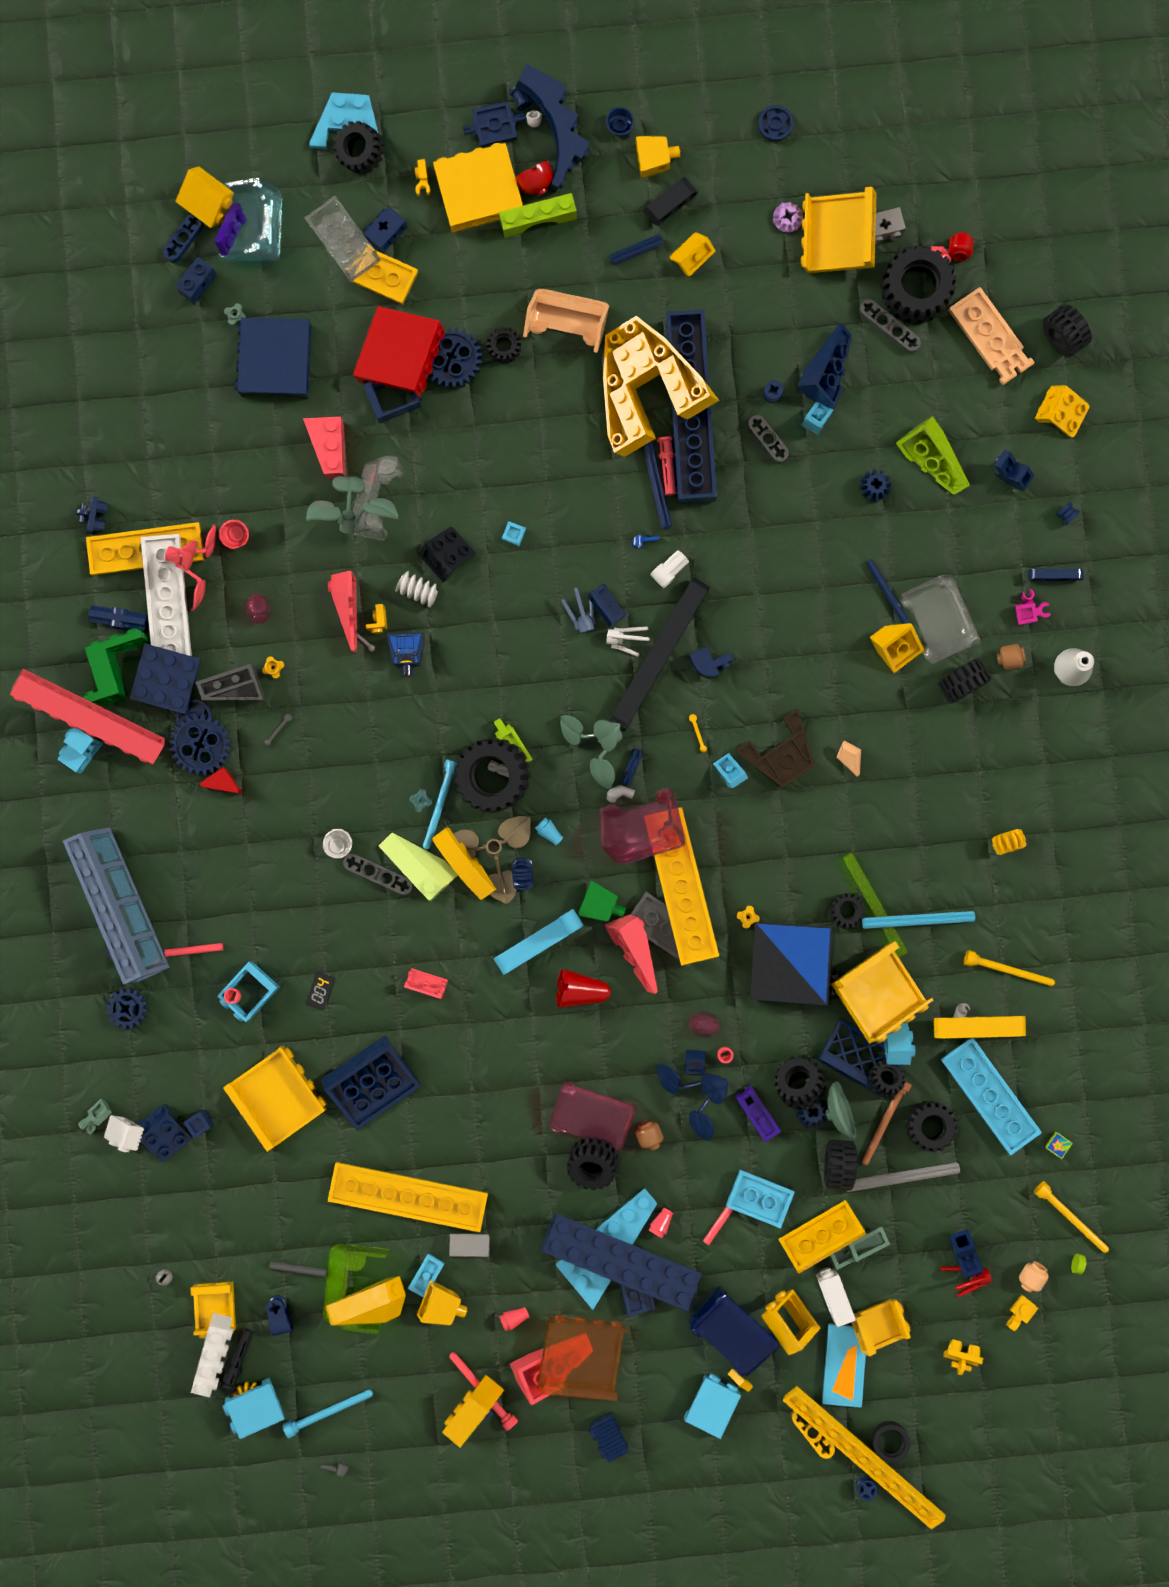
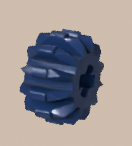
M873 469L872 474L867 471L865 477H861L860 481L863 484L859 485V489L864 490L861 493L862 496L868 495L867 501H870L873 497L874 501L878 502L879 498L884 500L886 498L885 494H890L891 491L888 488L892 486V483L886 482L890 477L888 475L883 477L884 471L881 470L877 474L876 469ZM873 482L876 484V486H879L878 489H875V486H872Z
M519 858L512 862V879L515 890L523 891L533 888L534 870L531 859Z
M822 1098L819 1104L814 1103L817 1109L815 1110L817 1112L816 1115L811 1114L808 1116L810 1106L806 1107L807 1110H802L799 1107L797 1111L802 1113L797 1114L796 1117L798 1119L803 1118L800 1122L802 1125L808 1121L807 1127L811 1128L814 1122L815 1127L818 1128L819 1120L823 1124L826 1122L822 1116H826V1112H823V1110L828 1109V1105H822L824 1102Z

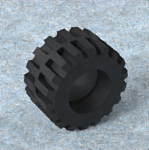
M348 122L349 126L345 124L341 126L343 128L342 131L338 130V137H334L333 141L336 142V145H333V150L337 151L334 155L338 158V162L350 171L357 174H366V171L370 173L373 171V167L377 168L379 166L377 163L379 161L382 162L383 158L381 155L385 154V150L382 149L385 146L381 140L382 136L364 122ZM361 138H365L366 148L364 152L358 157H353L352 148L354 143Z
M1068 304L1061 305L1042 321L1048 341L1063 356L1072 357L1091 343L1092 334L1088 323L1080 312Z
M975 658L942 678L938 685L949 703H955L988 683L992 677L980 658Z
M794 1056L790 1057L791 1060L788 1062L787 1060L783 1061L784 1065H779L777 1068L779 1072H775V1088L783 1103H786L788 1107L791 1108L793 1106L794 1110H799V1107L802 1110H807L806 1107L808 1106L813 1108L815 1107L814 1103L819 1104L821 1102L820 1097L824 1098L825 1096L824 1090L827 1088L825 1077L817 1062L811 1061L809 1057L803 1059V1056H798L797 1059ZM800 1077L810 1078L805 1087L801 1089L791 1088L792 1083Z
M924 1101L922 1104L918 1103L915 1105L916 1108L909 1111L911 1114L907 1116L906 1120L908 1122L905 1124L908 1130L907 1135L911 1138V1141L919 1148L931 1152L943 1151L946 1146L950 1147L952 1145L951 1141L956 1139L955 1133H958L956 1128L958 1122L954 1118V1113L948 1107L935 1101ZM936 1115L941 1119L942 1129L937 1136L928 1138L922 1133V1122L926 1117Z
M588 1136L585 1137V1140L579 1139L578 1143L575 1142L573 1144V1148L570 1151L567 1163L568 1176H571L572 1182L576 1181L577 1186H583V1189H604V1186H609L610 1182L614 1180L618 1165L617 1150L612 1148L610 1142L606 1143V1140L603 1138L600 1140L598 1137L590 1138ZM588 1161H591V1162H595V1163H597V1164H599V1165H592V1164H589V1163H587V1162H588Z
M830 1139L826 1145L824 1160L825 1185L827 1189L852 1191L857 1174V1148L855 1142Z

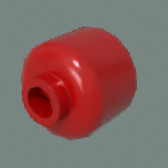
M959 232L951 236L948 253L953 260L963 262L972 256L974 244L972 236L965 232Z

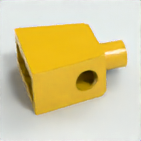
M636 137L641 178L669 170L670 159L680 157L679 146L668 147L666 137Z
M430 1280L417 1316L423 1323L451 1325L455 1316L465 1317L467 1306L460 1305L461 1298L456 1292Z

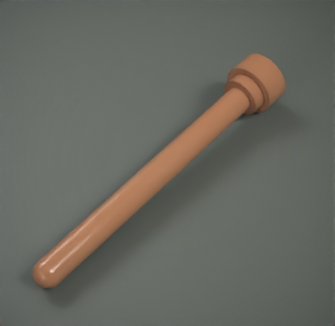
M906 1082L903 1089L893 1096L861 1160L863 1165L869 1164L903 1094L910 1091L912 1087L910 1083Z

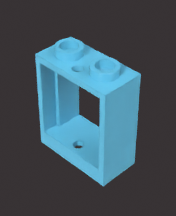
M249 961L218 995L221 999L219 1002L226 1009L230 1007L235 1012L233 1015L239 1021L249 1022L280 986L253 961ZM248 972L269 990L249 1013L243 1010L237 1003L229 1004L224 999L225 991L229 988H235Z

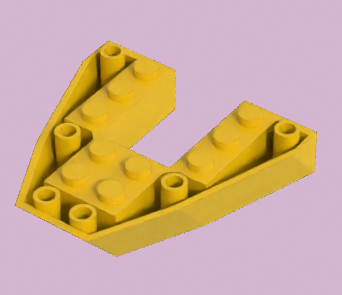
M637 316L605 335L603 383L607 434L614 453L624 457L656 439L636 389L661 374L677 415L687 420L719 401L703 378L667 339Z

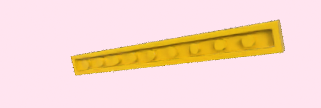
M798 1386L784 1396L783 1401L930 1529H933L945 1520L946 1515Z

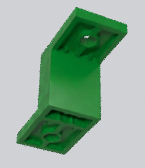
M131 629L126 631L127 634L112 635L108 637L107 641H94L90 643V646L85 647L98 692L96 690L88 691L82 698L100 707L128 698L115 654L143 646L145 643H151L149 635L141 630Z

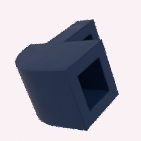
M1005 449L998 456L994 464L996 468L994 474L1000 480L1022 491H1025L1034 477L1029 466L1016 462L1012 453Z
M707 647L689 654V660L694 670L705 678L718 677L719 672L717 669L724 670L730 667V663L734 660L731 652L713 660Z
M968 1229L949 1235L957 1264H959L964 1278L967 1279L982 1274L983 1268L977 1257L976 1248Z

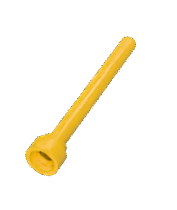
M967 950L964 957V965L970 967L980 965L1044 985L1054 986L1055 984L1054 979L980 958L974 951Z
M1041 1182L1035 1188L1034 1193L1039 1198L1047 1199L1103 1253L1109 1251L1108 1246L1052 1194L1051 1187L1046 1182Z

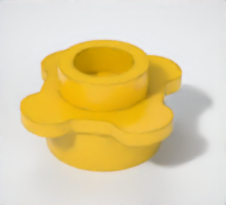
M268 657L262 672L265 675H272L274 679L280 677L281 669L284 668V663L274 660L273 657Z
M747 906L744 911L737 913V918L741 920L742 926L746 929L750 928L751 924L759 922L760 918L754 913L752 906Z

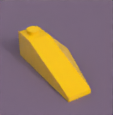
M400 1276L391 1277L326 1305L325 1308L331 1325L386 1323L400 1316L406 1294Z

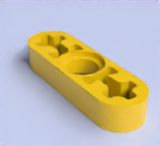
M793 1410L791 1416L794 1424L822 1458L832 1457L835 1452L834 1445L825 1437L822 1438L823 1435L820 1432L814 1438L809 1437L808 1430L813 1426L809 1423L805 1426L801 1419L796 1420L798 1418L797 1413ZM822 1440L826 1446L830 1445L828 1447L829 1452L822 1451V1446L818 1441Z

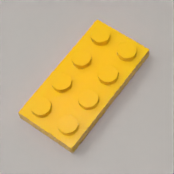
M845 1200L779 1238V1241L799 1274L866 1235V1232Z

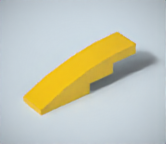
M449 827L432 838L453 870L480 900H483L497 890L478 859L472 858L463 842L459 843Z

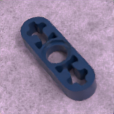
M189 214L164 247L163 254L165 258L171 263L180 261L203 229L204 223L193 214ZM197 220L198 225H197V226H196V225H193V226H192V224H191L190 222ZM187 227L189 230L191 229V231H192L193 233L191 234V233H190L187 229H185V228ZM181 234L188 235L186 242L182 243L179 241ZM170 250H171V251H174V250H175L176 255H175V256H174V255H171V256H170L169 251H170Z
M1084 569L1028 570V580L1081 581L1084 580Z

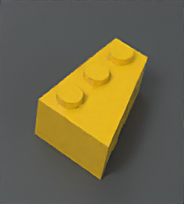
M485 1375L473 1392L469 1390L462 1399L465 1403L460 1402L454 1409L455 1416L450 1414L444 1422L446 1427L442 1433L457 1446L461 1447L490 1411L504 1389Z

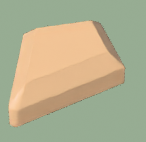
M843 741L837 758L858 777L860 775L861 749Z

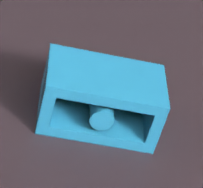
M908 1023L900 1024L902 1028L894 1033L889 1032L886 1034L888 1038L883 1041L887 1064L910 1065L911 1058L915 1057V1045L911 1044L913 1042V1032L909 1031Z

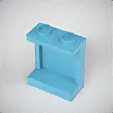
M704 1374L703 1382L690 1409H687L684 1419L686 1422L721 1439L741 1394L736 1385L729 1382L725 1384L720 1381L721 1378L714 1374Z
M270 1378L262 1380V1385L233 1398L225 1397L223 1409L226 1416L230 1415L232 1419L230 1423L231 1429L234 1434H238L239 1439L284 1420V1412Z

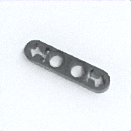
M866 299L861 303L859 313L865 320L905 352L913 354L918 351L921 340L916 334L875 301ZM870 305L872 307L871 311L865 312V307ZM878 311L875 318L873 319V313L875 314V312ZM884 316L887 318L888 323L880 325L877 318ZM894 328L902 330L900 337H895L892 334ZM905 334H907V338L904 340V342H902L901 340L904 338ZM915 341V347L912 346L910 348L908 346L909 342Z
M348 854L343 860V865L347 870L399 894L407 895L413 890V883L407 877L356 854ZM355 857V862L361 864L362 860L365 861L361 866L360 872L357 871L359 869L357 866L349 867L348 859ZM367 865H372L375 868V872L371 876H367L364 872ZM384 873L392 875V881L389 884H385L382 881ZM396 876L400 877L397 881L401 883L408 882L407 885L410 886L408 890L401 891L402 887L399 885H395V888L392 887L396 881Z

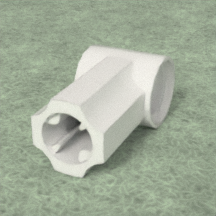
M677 550L664 564L661 563L650 575L664 589L689 561L682 552Z

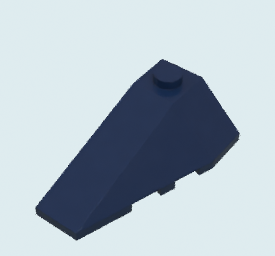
M839 323L804 370L798 383L799 389L807 398L830 408H835L842 392L840 381L841 376L845 375L846 370L843 368L844 359L848 357L852 337L843 323Z

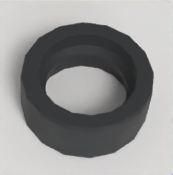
M885 1421L878 1424L873 1430L871 1444L875 1453L882 1460L897 1462L908 1454L910 1438L906 1430L899 1423ZM887 1430L897 1431L902 1438L901 1448L894 1453L884 1452L879 1445L880 1436Z

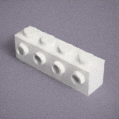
M213 1313L191 1393L210 1397L212 1390L217 1389L219 1378H216L217 1373L221 1374L224 1364L220 1360L221 1357H226L229 1345H225L226 1340L231 1339L233 1328H230L232 1317Z

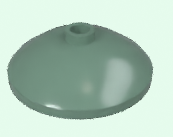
M837 1081L833 1082L827 1097L828 1109L825 1110L827 1119L832 1121L836 1129L845 1137L851 1140L855 1139L856 1127L847 1097L841 1085Z

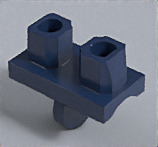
M92 496L89 511H87L88 504L82 503L81 510H75V514L80 516V523H85V518L88 517L85 533L90 534L93 531H104L105 521L95 519L96 513L106 515L108 503L99 501L98 497Z

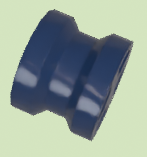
M772 380L765 385L763 397L767 402L775 403L780 400L783 393L781 383Z
M1068 502L1056 516L1061 517L1064 520V524L1068 525L1080 511L1074 509L1072 503Z
M863 1476L857 1480L856 1490L861 1499L865 1501L874 1499L877 1495V1487L874 1481L868 1476Z

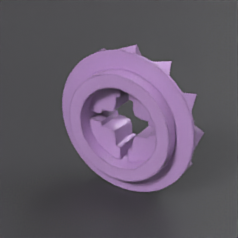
M789 202L782 203L776 207L773 221L779 230L793 232L802 224L803 214L798 204L795 205ZM785 211L788 212L789 215H793L791 217V222L788 220V218H783L785 217Z

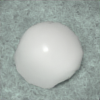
M333 829L325 835L323 849L328 856L333 859H342L349 854L352 848V839L348 832L342 829Z

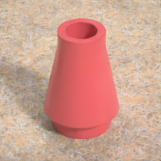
M663 1208L651 1222V1227L648 1231L662 1238L667 1234L674 1213Z
M525 1307L503 1312V1315L499 1316L505 1331L513 1330L524 1320L530 1318Z

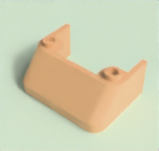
M537 289L527 308L523 337H527L530 330L535 334H541L547 328L582 335L586 344L594 346V352L597 353L602 341L609 305L602 301L547 289Z

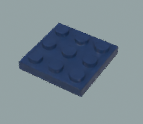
M145 643L130 699L187 714L202 659Z

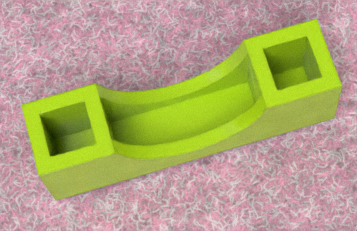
M572 193L499 212V218L504 237L507 238L522 234L529 227L539 223L556 222L560 224L577 219V210Z

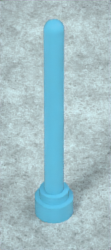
M447 759L444 765L446 767L445 778L423 843L424 849H429L453 775L456 774L454 769L458 763Z
M366 1390L297 1422L295 1420L283 1423L284 1432L289 1439L295 1436L299 1429L372 1397L373 1392L372 1390Z

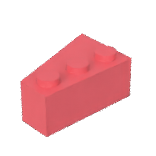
M303 418L325 477L327 479H334L338 476H346L344 422L342 418Z

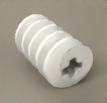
M409 571L401 576L395 592L400 590L401 595L407 593L408 598L414 596L416 602L421 599V604L423 605L428 602V607L430 608L438 594L436 590L437 584H434L432 587H429L430 581L422 584V577L415 581L416 575L414 574L409 578Z

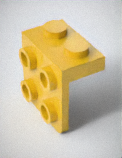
M1051 386L1034 419L1039 423H1053L1067 436L1075 437L1089 409V404L1068 386Z

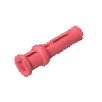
M672 436L657 438L660 447V454L658 456L662 460L665 496L677 494L673 462L675 453L673 452L672 445L674 437Z

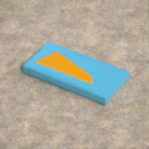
M828 1323L822 1404L862 1408L866 1355L862 1354L852 1325L837 1327L835 1324Z

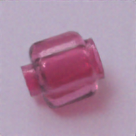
M253 594L245 601L246 616L250 621L258 624L267 621L271 615L268 598L261 596V594Z
M697 1011L690 1018L689 1028L692 1029L694 1035L710 1038L714 1033L718 1032L719 1022H717L715 1014Z

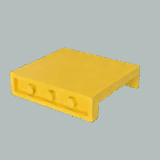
M495 143L485 149L477 148L470 153H458L454 157H443L433 162L452 233L500 220L499 212L523 206L506 143Z
M865 187V192L821 197H810L808 193H805V200L802 204L805 219H802L804 237H802L801 244L804 249V255L801 256V266L804 267L807 273L875 268L876 192L874 188Z
M896 941L884 946L831 983L869 1044L875 1041L881 1043L887 1039L888 1036L886 1034L898 1031L902 1028L900 1024L913 1020L915 1013H922L929 1008L928 1004L933 1001L932 998L927 1000L924 998L895 953V950L899 948Z
M284 1046L278 1048V1050L223 1087L267 1152L327 1110L325 1099L321 1095H317L314 1083L310 1079H306L303 1075L305 1073L303 1067L299 1063L296 1064L292 1059L294 1057L293 1053L288 1047L285 1049Z

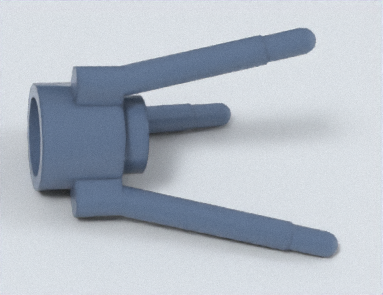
M575 588L574 591L581 613L578 621L564 599H562V603L573 621L575 629H579L580 633H585L595 629L594 606L589 600V618V615H585L578 588Z

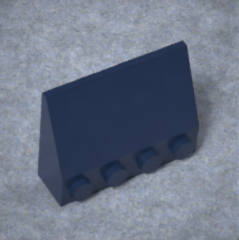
M386 1035L321 1079L326 1093L356 1130L421 1087Z

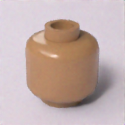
M1019 644L1001 647L1000 654H997L998 664L1003 665L1005 670L1021 668L1023 662H1026L1024 648L1020 647Z
M652 1120L640 1123L635 1131L640 1146L644 1149L649 1148L650 1151L659 1148L664 1136L658 1123L652 1122Z

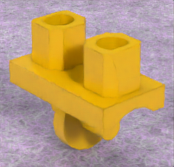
M951 1340L948 1349L943 1353V1357L955 1360L952 1361L951 1367L957 1368L958 1375H963L964 1370L971 1372L972 1366L969 1365L978 1366L982 1364L983 1358L980 1357L979 1346L968 1345L966 1354L961 1352V1341Z

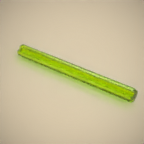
M853 853L844 856L843 860L874 916L887 917L888 915ZM882 927L889 943L896 941L899 948L895 950L896 955L902 957L907 954V949L895 928Z

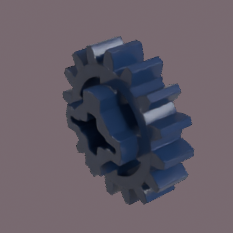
M121 988L120 994L113 992L114 998H108L111 1004L105 1006V1008L110 1009L106 1016H112L109 1022L116 1021V1028L122 1025V1029L126 1030L129 1025L130 1029H134L135 1024L138 1026L142 1024L140 1019L145 1020L147 1018L143 1014L144 1012H149V1009L145 1008V1005L149 1003L147 1001L143 1002L145 995H138L140 990L132 992V988H127V991ZM123 996H131L134 999L127 1000ZM125 1005H130L129 1012L124 1011L126 1009ZM127 1017L131 1021H123L121 1018Z

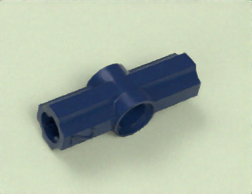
M91 605L88 613L89 622L109 625V627L126 630L128 628L146 631L149 626L148 615L129 612V610L112 607L110 609Z

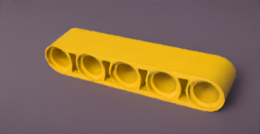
M1025 1016L934 1018V1038L1026 1036Z

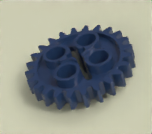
M448 327L447 333L440 340L438 354L434 357L432 363V371L428 374V377L433 376L432 382L434 383L438 380L439 387L445 383L446 389L450 385H453V388L456 389L457 384L463 388L464 381L470 384V377L476 379L474 372L480 373V369L477 366H482V361L478 359L483 358L482 353H478L481 351V347L476 346L478 343L477 339L472 340V334L466 336L465 330L459 333L458 327H456L454 332ZM445 343H451L452 347L450 349H444L443 345ZM457 344H460V346H459V347L457 348V350L455 351L456 345H457ZM462 351H468L469 355L466 357H461L460 353ZM453 355H455V359H452L451 362H449V358H452ZM441 359L444 361V364L441 366L435 365L437 360ZM455 367L461 368V372L458 374L452 373V370Z
M194 714V720L187 716V722L180 720L182 726L174 727L178 732L171 733L175 739L169 741L174 744V747L169 749L170 751H175L172 758L178 757L179 759L176 765L182 763V770L188 767L189 774L196 770L197 776L200 775L201 771H203L204 775H208V769L211 773H215V767L221 769L220 762L227 763L224 757L231 756L227 750L233 748L227 743L232 741L231 738L226 737L230 731H223L226 725L219 726L220 719L213 721V715L206 719V714H202L201 718H199L198 714ZM193 727L199 729L200 733L198 737H194L191 735V729ZM208 729V732L203 739L204 730ZM211 734L217 736L216 744L210 743L209 736ZM203 739L202 744L205 745V747L200 748L199 750L200 745L197 744V742L202 741ZM186 745L192 747L193 753L191 755L185 753ZM199 750L197 760H194V757ZM204 752H208L211 755L209 762L203 760L202 755Z

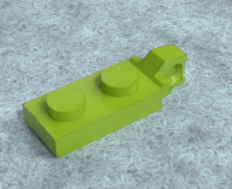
M500 718L494 721L499 730L495 733L496 738L508 740L510 744L518 746V750L526 756L524 757L525 761L531 762L533 759L510 724L505 726Z

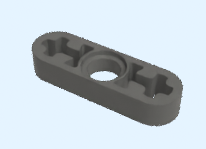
M752 416L748 422L749 431L775 463H784L789 455L787 447L762 416ZM753 421H755V422H759V421H760V422H761L760 428L762 429L763 432H762V434H761L760 436L758 435V434L760 433L759 428H758V427H755V428L752 427L753 424H754ZM771 435L774 441L771 444H766L763 441V437ZM776 443H778L776 449L779 452H784L783 458L780 456L776 457L777 451L773 448Z

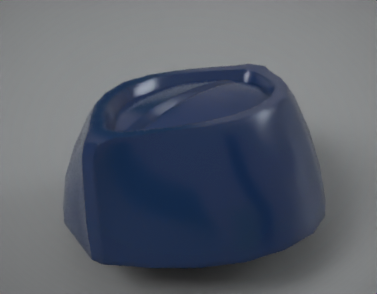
M612 108L607 115L606 125L614 135L629 138L634 125V117L626 108Z

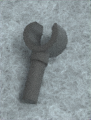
M340 1462L338 1467L321 1464V1469L336 1472L339 1476H344L350 1467L345 1462Z

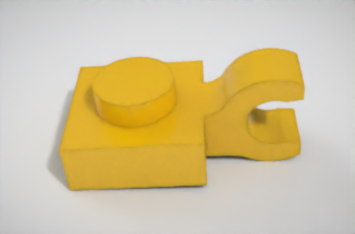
M425 159L417 160L418 167H415L416 179H420V182L416 186V194L420 196V190L426 189L427 195H430Z
M1021 1295L1011 1307L1010 1311L1014 1314L1007 1321L1006 1325L1015 1332L1020 1326L1021 1321L1027 1324L1039 1308Z

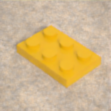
M366 247L351 278V282L403 305L418 274V269Z

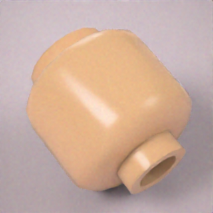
M1033 1262L1025 1265L1019 1275V1280L1022 1283V1288L1026 1291L1038 1292L1042 1290L1049 1276L1047 1269L1042 1264Z

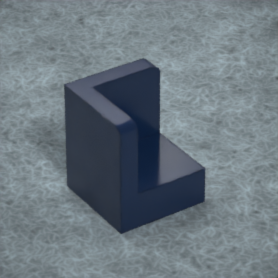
M205 1109L184 1122L193 1138L200 1136L215 1126Z

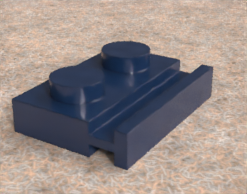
M619 1283L628 1317L655 1310L653 1297Z

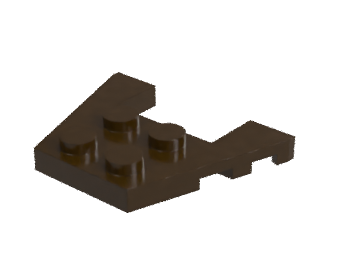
M798 709L783 718L793 736L761 757L750 741L735 750L739 756L782 788L815 766Z

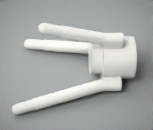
M614 627V630L608 629L607 644H611L613 649H619L638 657L639 653L619 644L623 643V639L649 641V637L624 635L622 632L648 630V627Z

